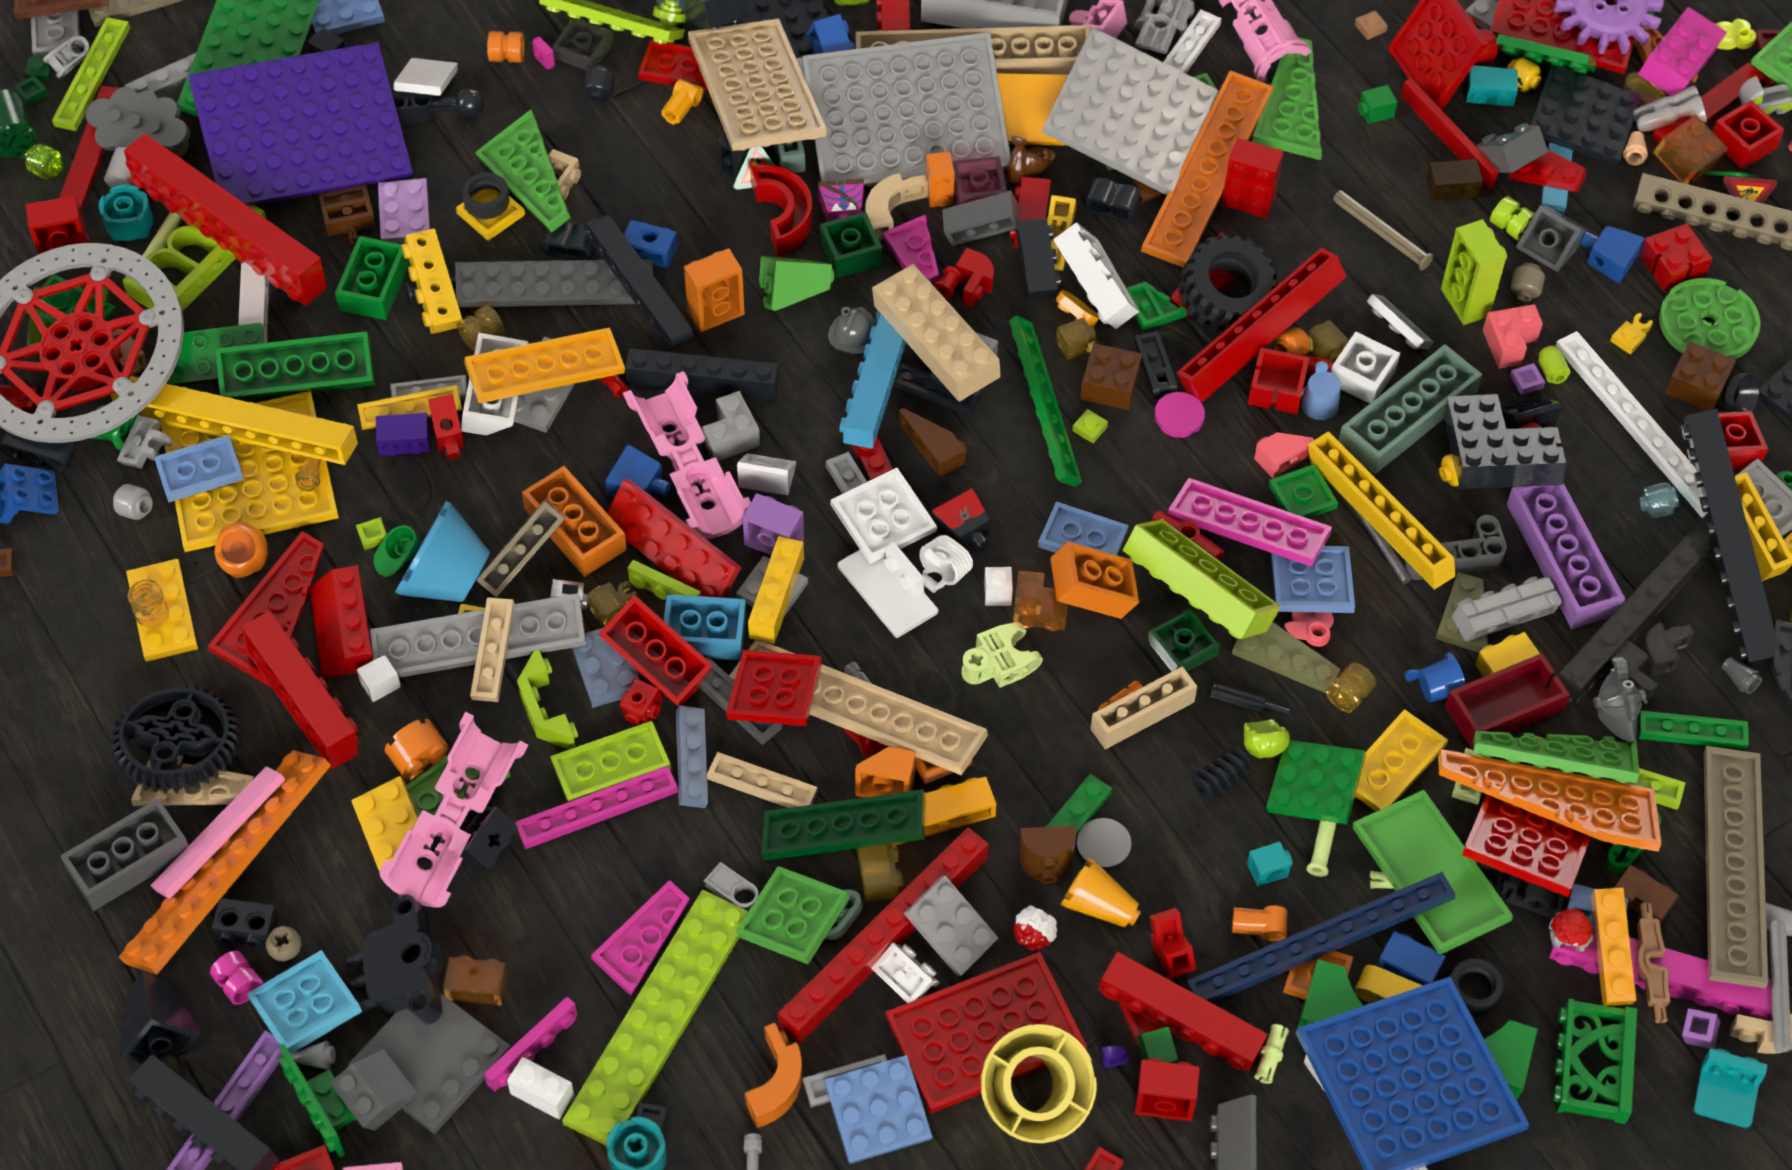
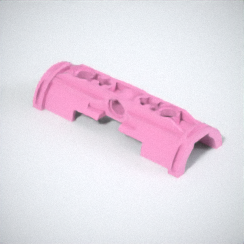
M1219 0L1222 7L1232 2L1238 12V18L1233 21V26L1244 43L1246 53L1255 66L1254 76L1257 81L1263 83L1267 81L1266 73L1271 67L1270 64L1285 54L1300 53L1306 56L1312 52L1305 41L1299 40L1290 23L1282 18L1272 0H1265L1264 2L1261 0ZM1254 12L1258 19L1253 20L1250 14ZM1262 25L1268 26L1264 34H1256L1258 27Z
M684 371L677 373L672 385L665 390L664 394L645 400L644 398L634 396L631 390L624 392L623 396L628 406L638 412L659 454L667 456L672 461L676 472L671 473L670 476L690 517L686 519L687 525L705 539L723 536L742 525L743 515L751 502L748 497L743 499L731 473L728 471L724 475L716 457L706 461L703 460L696 444L702 443L706 437L695 418L697 407L687 389L688 378ZM666 425H674L676 427V430L670 433L662 429ZM677 439L679 446H675L674 440ZM698 483L702 486L703 493L701 495L698 487L694 486V484ZM711 501L715 506L712 509L706 510L701 507V504Z
M465 712L460 721L461 733L448 755L449 762L435 786V789L443 794V800L435 815L422 810L412 831H407L392 861L385 860L380 869V876L389 888L400 896L409 894L421 905L427 907L444 906L451 894L446 890L463 859L460 855L471 836L459 829L467 813L470 810L478 813L484 811L495 788L503 783L514 760L522 757L528 747V744L522 741L514 744H501L480 733L481 730L474 723V716ZM475 768L479 772V778L476 780L469 779L465 774V769ZM465 785L468 788L464 798L461 800L457 797V794L462 786ZM439 836L441 838L440 843L434 852L430 851L429 848L433 843V839ZM421 857L428 858L432 863V868L429 870L421 869L417 864V859Z

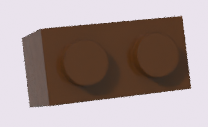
M1632 865L1629 866L1614 887L1623 888L1624 897L1629 898L1626 912L1629 909L1639 914L1637 919L1640 920L1642 918L1640 904L1646 903L1647 905L1651 903L1653 919H1658L1660 925L1673 908L1679 896L1669 886L1660 884L1652 879L1644 870L1637 869Z

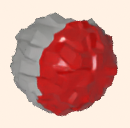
M1567 909L1558 912L1549 924L1550 937L1554 947L1559 949L1560 945L1564 943L1567 946H1576L1574 950L1577 952L1585 951V948L1588 947L1594 937L1590 919L1579 909Z

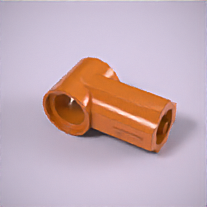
M1267 906L1263 910L1234 907L1232 933L1262 935V938L1267 941H1281L1287 938L1288 912L1281 906Z

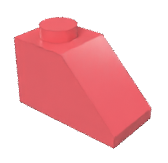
M1277 432L1270 437L1262 438L1257 443L1254 459L1273 479L1308 459V444L1314 441V439Z

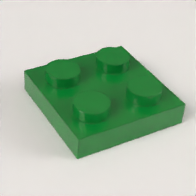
M1316 464L1269 480L1268 486L1284 511L1309 519L1337 509L1338 502Z

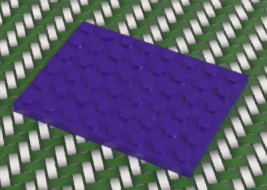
M378 42L188 74L214 182L247 206L412 177L413 175Z

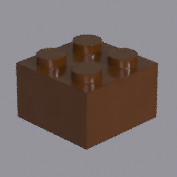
M1689 341L1671 376L1665 394L1705 411L1713 410L1723 392L1725 384L1730 378L1736 360Z
M1093 343L1082 381L1080 400L1129 410L1140 373L1142 353Z

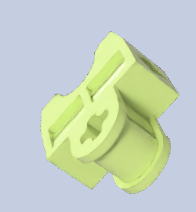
M1009 623L977 634L976 648L969 649L963 656L961 674L963 679L970 684H980L994 678L1000 688L1018 681L1035 671L1041 665L1043 658L1038 651H1019L1013 647L1017 641L1025 636L1026 629L1021 623Z

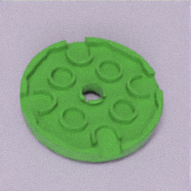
M1696 278L1676 285L1664 299L1659 313V323L1665 338L1682 354L1689 341L1730 358L1737 359L1752 348L1760 330V316L1749 296L1742 290L1736 291L1726 286V282L1717 279ZM1709 317L1710 319L1714 320L1715 323L1712 325L1711 323H1708L1705 320H1703V318Z

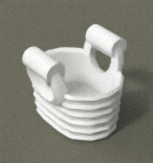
M947 535L936 537V539H933L920 549V560L925 568L922 573L924 586L933 593L945 585H955L973 567V560L969 552ZM937 572L942 576V580L938 583L928 574Z

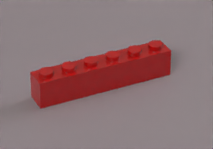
M1119 952L1114 956L1098 988L1107 998L1121 1001L1136 1014H1145L1151 1017L1152 1021L1159 1027L1174 1029L1181 1039L1197 1043L1208 1054L1218 1055L1226 1059L1232 1067L1238 1070L1244 1069L1247 1072L1249 1071L1268 1035Z

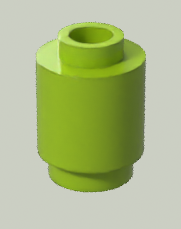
M1548 346L1539 352L1538 362L1546 380L1549 383L1555 384L1564 382L1570 374V369L1562 351L1555 346Z

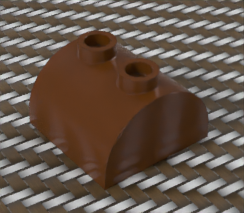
M1076 826L1020 828L1018 857L1023 871L1031 878L1044 884H1053L1065 876L1073 863Z

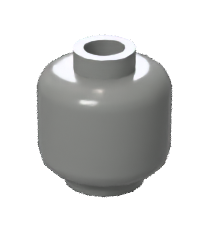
M125 484L113 496V507L120 516L140 520L152 509V498L149 491L145 488Z

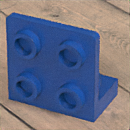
M4 464L0 471V523L9 524L19 510L56 515L59 511L55 472L53 470Z

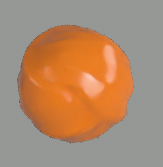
M241 521L231 522L223 527L217 537L214 551L215 558L219 566L227 574L234 578H243L261 570L265 565L268 555V544L262 531L254 526Z

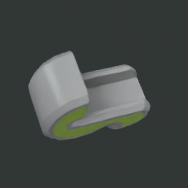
M1757 76L1748 79L1739 91V100L1742 105L1752 100L1767 115L1773 111L1776 114H1784L1792 109V94L1788 91L1789 87L1786 84L1762 89Z

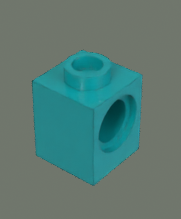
M1277 842L1250 851L1247 865L1257 887L1287 878L1292 866V858L1289 851L1283 849L1281 842Z

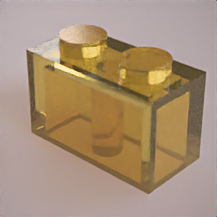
M891 844L857 848L865 902L897 897L898 887L903 886L901 870L895 869L894 862H898L896 845L891 846Z

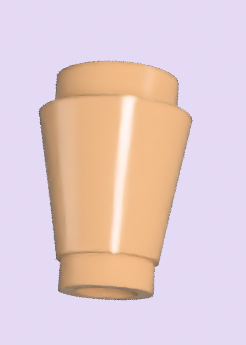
M1638 131L1630 134L1623 153L1624 158L1630 165H1640L1648 156L1644 135Z

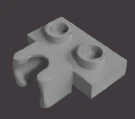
M138 415L117 461L123 465L142 469L146 458L155 461L154 457L160 455V448L164 445H172L173 440L165 433L159 431L162 423L157 419Z

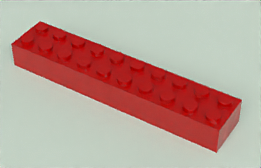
M144 133L123 150L126 158L125 163L131 175L130 181L134 186L145 190L153 200H159L171 213H177L188 225L198 228L203 236L212 238L221 249L230 251L239 262H245L251 266L256 274L265 276L274 287L281 288L287 292L292 300H298L306 306L327 288L321 259L318 255Z

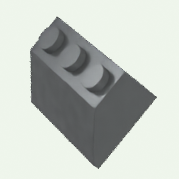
M1248 1095L1218 1104L1216 1115H1211L1210 1131L1215 1132V1142H1211L1210 1159H1215V1169L1211 1170H1256V1095Z

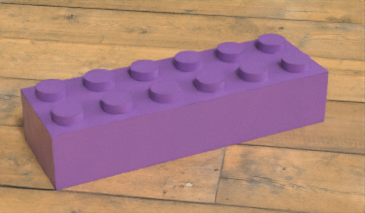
M1564 483L1563 485L1513 487L1507 507L1543 576L1549 577L1554 586V591L1556 590L1562 601L1559 607L1570 628L1574 629L1619 616L1625 597Z

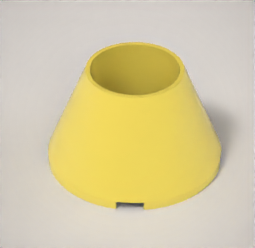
M1029 1025L1009 1032L993 1046L982 1069L981 1092L989 1115L1003 1131L1022 1141L1046 1143L1068 1136L1085 1121L1095 1100L1096 1077L1094 1076L1089 1054L1076 1038L1062 1029L1053 1026ZM1028 1056L1042 1061L1049 1069L1053 1081V1089L1048 1102L1035 1112L1027 1111L1021 1107L1015 1100L1011 1090L1012 1073L1017 1064Z

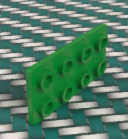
M253 323L184 332L182 349L173 373L167 381L168 384L218 379L215 349L265 343L262 324Z
M283 1043L279 1046L282 1056L278 1057V1060L283 1067L282 1070L290 1084H293L303 1107L306 1106L309 1117L315 1128L320 1130L323 1136L322 1139L329 1152L331 1153L335 1150L339 1158L345 1156L336 1131L356 1120V1117L330 1084L335 1079L333 1074L328 1069L306 1082Z

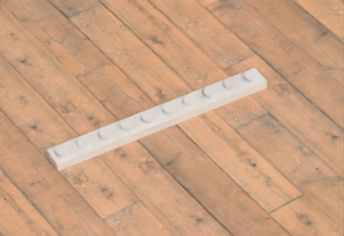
M1577 331L1558 340L1555 347L1562 351L1564 358L1705 522L1709 521L1708 513H1703L1700 504V497H1703L1701 487L1696 488L1694 473L1697 470L1690 464L1686 456Z

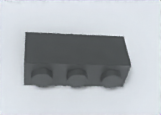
M1011 191L942 210L944 233L952 246L1013 230L1016 228L1018 221H1020L1019 204Z

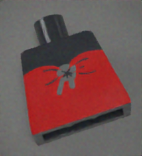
M973 489L964 492L931 511V518L937 526L936 530L941 535H947L964 548L972 544L978 552L985 550L989 546L990 541L986 538V535L989 533L990 520Z

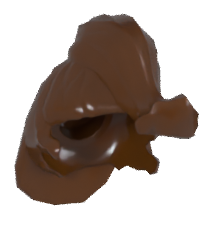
M1015 135L1011 136L1015 149L1011 152L1007 176L1012 185L1021 186L1022 177L1034 178L1041 175L1055 160L1056 154L1052 150L1039 146L1027 150V147H1025L1026 139Z

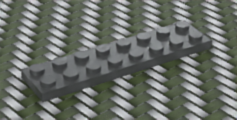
M642 259L653 274L652 259ZM604 260L455 262L456 300L458 307L635 304Z

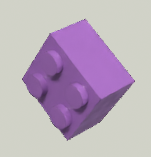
M756 493L743 515L744 545L771 556L778 536L803 542V512L795 506H787L770 496Z

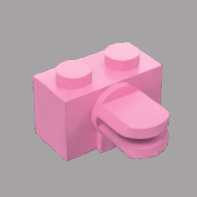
M1100 0L1096 6H1092L1089 12L1076 10L1069 16L1071 26L1090 25V31L1094 27L1114 38H1117L1127 24L1122 0Z

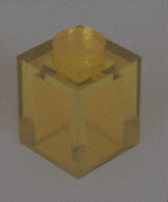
M1085 318L1057 327L1056 343L1067 360L1092 350L1097 336L1092 325L1089 326Z
M1330 320L1315 325L1309 332L1310 349L1321 358H1329L1332 361L1336 360L1348 343V338Z

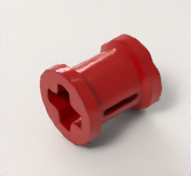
M948 266L944 269L940 281L935 282L934 287L945 299H950L953 296V290L958 284L962 283L964 276L957 268Z

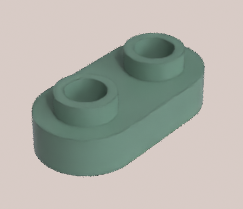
M850 889L843 890L848 892L850 899L832 926L837 927L830 929L825 937L826 939L834 940L842 937L860 914L863 903L858 892Z

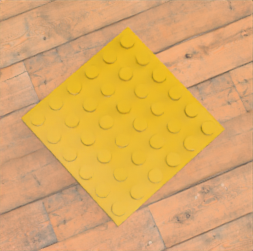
M311 391L255 403L317 418ZM163 423L161 426L162 432L173 440L172 445H164L166 453L220 437ZM231 439L244 480L175 500L185 552L215 546L217 537L223 527L235 521L248 523L262 531L265 535L339 518L325 460Z

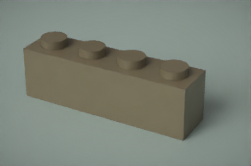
M545 498L478 575L476 581L497 597L563 522L566 515Z

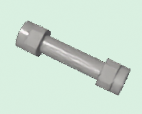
M747 1134L744 1136L747 1170H758L759 1153L762 1152V1136L759 1134Z

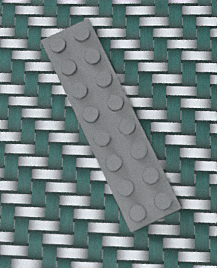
M579 593L515 604L506 659L532 655L536 650L544 653L587 645ZM485 609L370 629L373 661L381 656H386L397 672L398 678L475 665Z

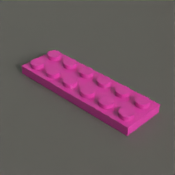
M1188 478L1168 511V515L1179 521L1194 522L1199 528L1311 567L1328 540L1332 529L1331 526Z

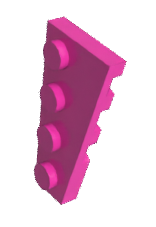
M669 880L591 955V959L632 996L689 903L690 898Z

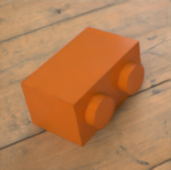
M950 152L926 154L929 206L944 207L954 205L955 173Z

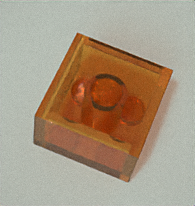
M1694 115L1665 136L1653 153L1681 183L1689 184L1714 166L1728 148L1697 115Z

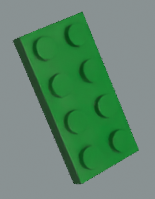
M1498 34L1496 44L1502 48L1501 51L1506 52L1505 55L1519 58L1520 55H1524L1528 60L1535 63H1541L1542 60H1545L1550 65L1558 67L1566 65L1573 68V71L1581 74H1586L1587 71L1594 72L1597 64L1590 55Z

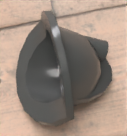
M844 307L841 310L842 314L834 320L829 328V342L836 350L850 354H862L866 344H871L872 325L876 326L877 323L873 316L863 307L853 309Z

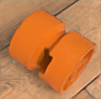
M489 31L487 44L488 60L503 62L507 58L509 62L522 63L524 59L523 32H509L508 35H505L503 31Z

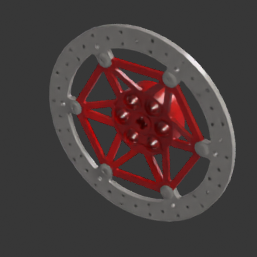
M81 243L67 245L46 251L25 261L0 280V318L13 301L18 303L0 348V374L3 373L37 405L35 413L29 414L13 406L0 394V427L25 439L47 443H66L92 438L106 433L136 416L159 394L172 375L178 362L184 337L182 308L173 286L164 273L147 258L138 253L110 244ZM92 267L91 272L87 275L31 291L29 289L34 283L57 272L73 268ZM111 272H120L139 283L150 295L154 307L146 310L141 308L109 279ZM87 284L72 314L66 315L40 300V298ZM104 287H107L135 314L106 322L104 320ZM95 291L96 312L94 314L86 313L84 311ZM35 307L56 318L57 321L49 328H46ZM28 311L43 336L41 342L9 352L23 316ZM130 326L118 337L113 332L114 329ZM158 326V337L153 356L136 383H132L130 377L148 330L151 327ZM138 331L123 372L120 373L117 368L121 357L120 345ZM39 353L41 359L40 362L16 361ZM15 368L48 371L49 375L43 396L39 397L11 370ZM56 383H58L62 387L54 394ZM102 383L107 384L105 387L60 400L70 390H87ZM114 393H117L119 396L118 399L93 412L75 417L54 418L56 411Z

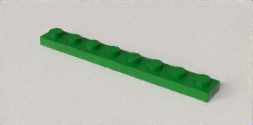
M1016 315L1009 320L1012 328L1011 333L1016 341L1017 353L1022 361L1024 375L1030 387V395L1036 406V415L1040 419L1043 429L1042 434L1048 445V454L1053 461L1055 476L1061 483L1076 487L1082 483L1033 323Z

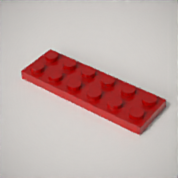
M630 479L623 480L607 514L625 533V540L672 578L700 591L701 597L726 598L741 566Z

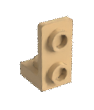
M553 149L549 154V158L555 174L561 176L558 179V183L565 200L572 185L579 181L581 170H579L577 158Z

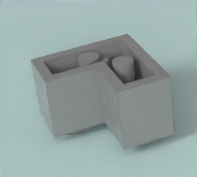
M740 391L716 399L719 421L702 427L706 437L704 446L711 459L716 457L717 461L759 447V427Z

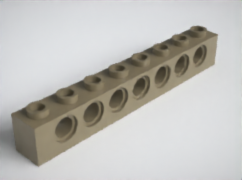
M1645 173L1641 176L1633 207L1642 213L1650 214L1655 212L1661 214L1665 219L1674 220L1678 218L1685 220V223L1698 226L1701 224L1709 226V229L1712 231L1722 232L1725 230L1733 232V235L1739 238H1747L1748 236L1756 238L1758 242L1763 244L1775 243L1781 245L1780 247L1783 249L1792 250V211ZM1662 194L1666 197L1667 201L1658 202L1655 199V195ZM1685 200L1689 202L1691 207L1687 209L1682 208L1678 202ZM1709 206L1714 210V214L1708 215L1703 212L1702 208ZM1729 212L1735 213L1738 220L1731 221L1727 218L1726 214ZM1756 218L1761 221L1762 226L1755 227L1751 224L1750 220ZM1782 225L1785 227L1786 232L1779 233L1775 230L1774 226Z

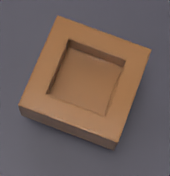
M1375 10L1355 20V26L1367 40L1387 32L1388 25Z

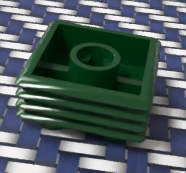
M1191 608L1149 630L1148 642L1171 672L1182 666L1188 672L1219 654L1220 644Z

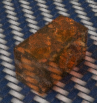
M468 956L449 957L443 986L445 997L452 1001L502 1006L508 976L505 963H501L496 959L481 961L473 960Z

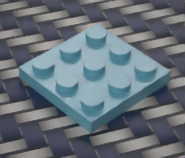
M322 950L247 993L249 1000L278 1044L282 1045L284 1043L290 1054L362 1012L360 1005Z

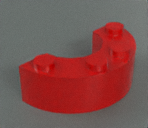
M774 165L750 166L751 186L757 202L774 203L784 209V212L779 217L770 220V234L777 257L789 254L806 240L812 227V198L810 190L797 174L788 169Z

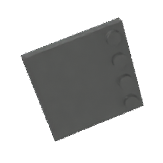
M441 993L443 1011L438 1021L428 1025L419 1020L408 1008L398 1011L348 1064L350 1066L352 1063L386 1049L418 1091V1094L401 1109L433 1134L445 1124L485 1080L484 1073L511 1049L509 1044Z

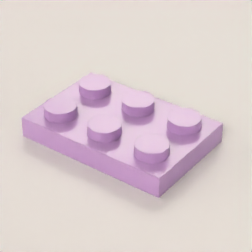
M426 178L378 183L382 241L397 244L404 243L407 234L430 230Z

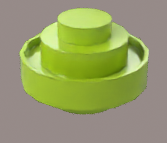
M666 0L661 2L660 5L654 6L653 16L659 18L660 23L677 26L678 22H686V12L679 5V1Z

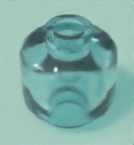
M1668 483L1647 486L1643 490L1644 496L1639 497L1642 512L1647 511L1651 518L1672 515L1675 512V507H1679L1675 487H1670Z

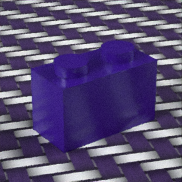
M427 413L376 416V443L379 455L394 456L396 454L430 452V426Z

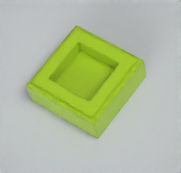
M381 517L356 525L364 550L379 546L387 535Z

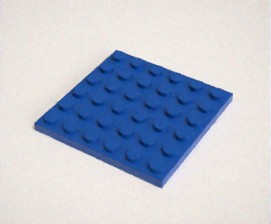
M1451 977L1298 1028L1296 1031V1035L1364 1170H1415L1525 1131L1529 1127L1525 1115Z

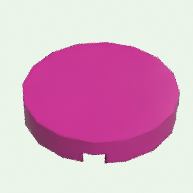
M1185 392L1166 394L1158 401L1155 407L1156 424L1158 423L1165 434L1172 437H1188L1191 433L1198 432L1204 423L1205 409L1202 403L1195 396Z

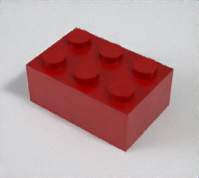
M1237 138L1228 159L1222 205L1250 213L1254 216L1268 218L1276 198L1284 151Z
M76 196L26 204L28 228L38 255L67 245L91 243Z

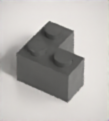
M1528 123L1515 127V131L1511 134L1501 136L1491 134L1482 138L1483 142L1476 145V147L1499 170L1498 173H1512L1548 152L1539 125L1528 126Z

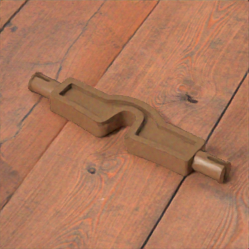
M1646 903L1640 904L1642 918L1637 924L1640 949L1636 956V967L1639 975L1645 981L1648 1006L1654 1007L1655 1022L1660 1023L1661 1021V1023H1665L1668 1021L1665 1007L1670 1002L1668 969L1663 966L1653 965L1649 961L1663 958L1665 947L1661 936L1659 920L1653 919L1652 904L1648 903L1646 905Z

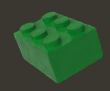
M362 236L358 237L335 292L339 311L387 320L409 266V258L405 259L403 256L402 244Z

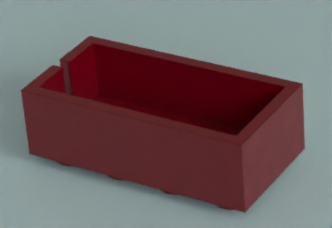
M1543 653L1451 690L1445 708L1471 749H1473L1476 731L1512 733L1564 711L1570 694L1559 677H1553L1555 671Z

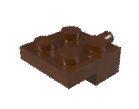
M366 184L318 194L328 237L347 233L349 243L354 244L353 236L355 243L358 240L357 231L376 227Z

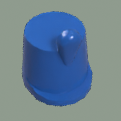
M1451 652L1446 653L1445 659L1423 669L1408 670L1404 674L1407 681H1413L1418 678L1421 690L1429 703L1448 699L1451 690L1466 684L1459 663Z

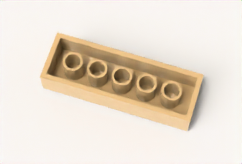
M914 264L872 287L876 309L958 401L965 399L1000 378L999 358Z

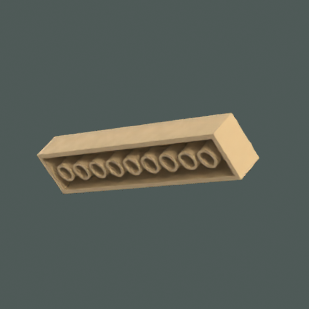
M1090 25L856 32V49L990 32L997 74L1069 75L1089 35Z

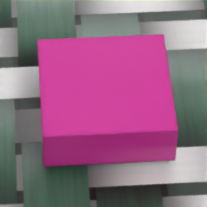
M537 37L532 42L534 57L549 70L555 66L553 50L540 37Z

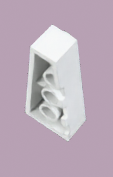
M1076 222L1053 239L1077 276V280L1086 290L1089 301L1098 309L1097 315L1105 325L1108 323L1117 329L1139 312L1097 238Z

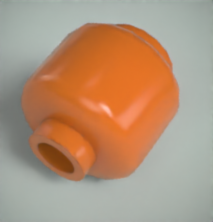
M1291 327L1274 339L1273 344L1276 351L1300 356L1307 355L1311 346L1308 335L1298 327Z

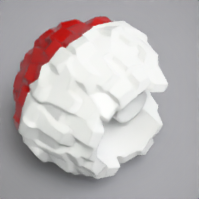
M1030 905L1023 909L1019 915H1016L1014 926L1015 938L1019 944L1024 945L1028 950L1039 951L1046 946H1050L1057 937V921L1043 910Z

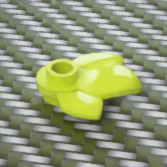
M1735 19L1733 23L1722 21L1716 24L1727 32L1718 46L1719 49L1731 50L1735 47L1748 49L1756 41V32L1751 29L1749 22L1746 20Z

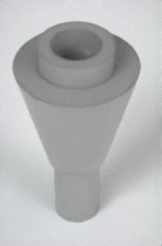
M324 1041L299 1050V1052H294L291 1056L295 1063L328 1070L331 1064L335 1062L336 1054L334 1047L330 1046L328 1041Z

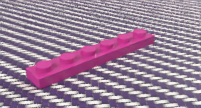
M667 765L516 821L515 825L518 827L517 831L524 848L528 849L678 793V787Z

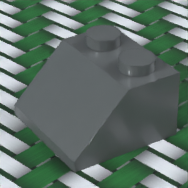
M1540 205L1516 248L1558 272L1577 250L1588 229L1549 206Z
M386 1049L352 1063L330 1082L361 1126L376 1131L418 1094V1091Z

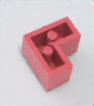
M1535 304L1487 313L1483 332L1498 369L1522 365L1527 349L1525 343L1538 341L1543 323Z

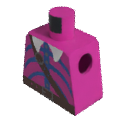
M864 179L818 182V199L826 222L862 213Z

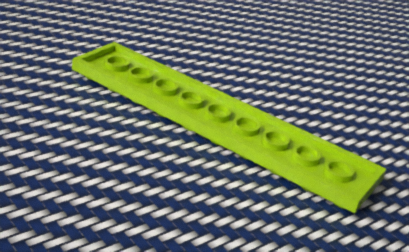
M701 891L562 1120L564 1125L607 1146V1138L612 1128L621 1121L623 1123L631 1120L638 1109L639 1102H642L738 941L739 937L736 930L749 911L707 891Z

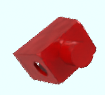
M453 394L428 399L439 452H445L446 459L448 460L459 458L461 456L460 449L464 447Z

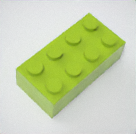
M1483 219L1456 228L1441 286L1443 294L1463 325L1484 319L1487 313L1491 312L1505 260L1507 259L1506 250L1503 246L1499 245L1493 230L1490 227L1488 228Z

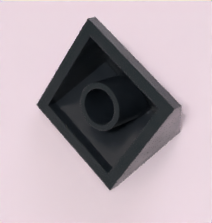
M1536 396L1501 406L1506 429H1519L1530 422H1536L1542 428L1548 427L1550 424L1556 426L1561 410V402Z

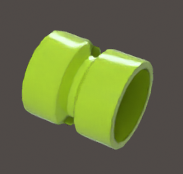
M1506 196L1495 207L1490 217V222L1500 229L1507 228L1506 233L1519 241L1535 213L1526 207L1520 208V204L1517 201Z

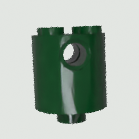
M0 90V157L23 158L27 156L28 150L35 143L36 132L21 97L13 91Z

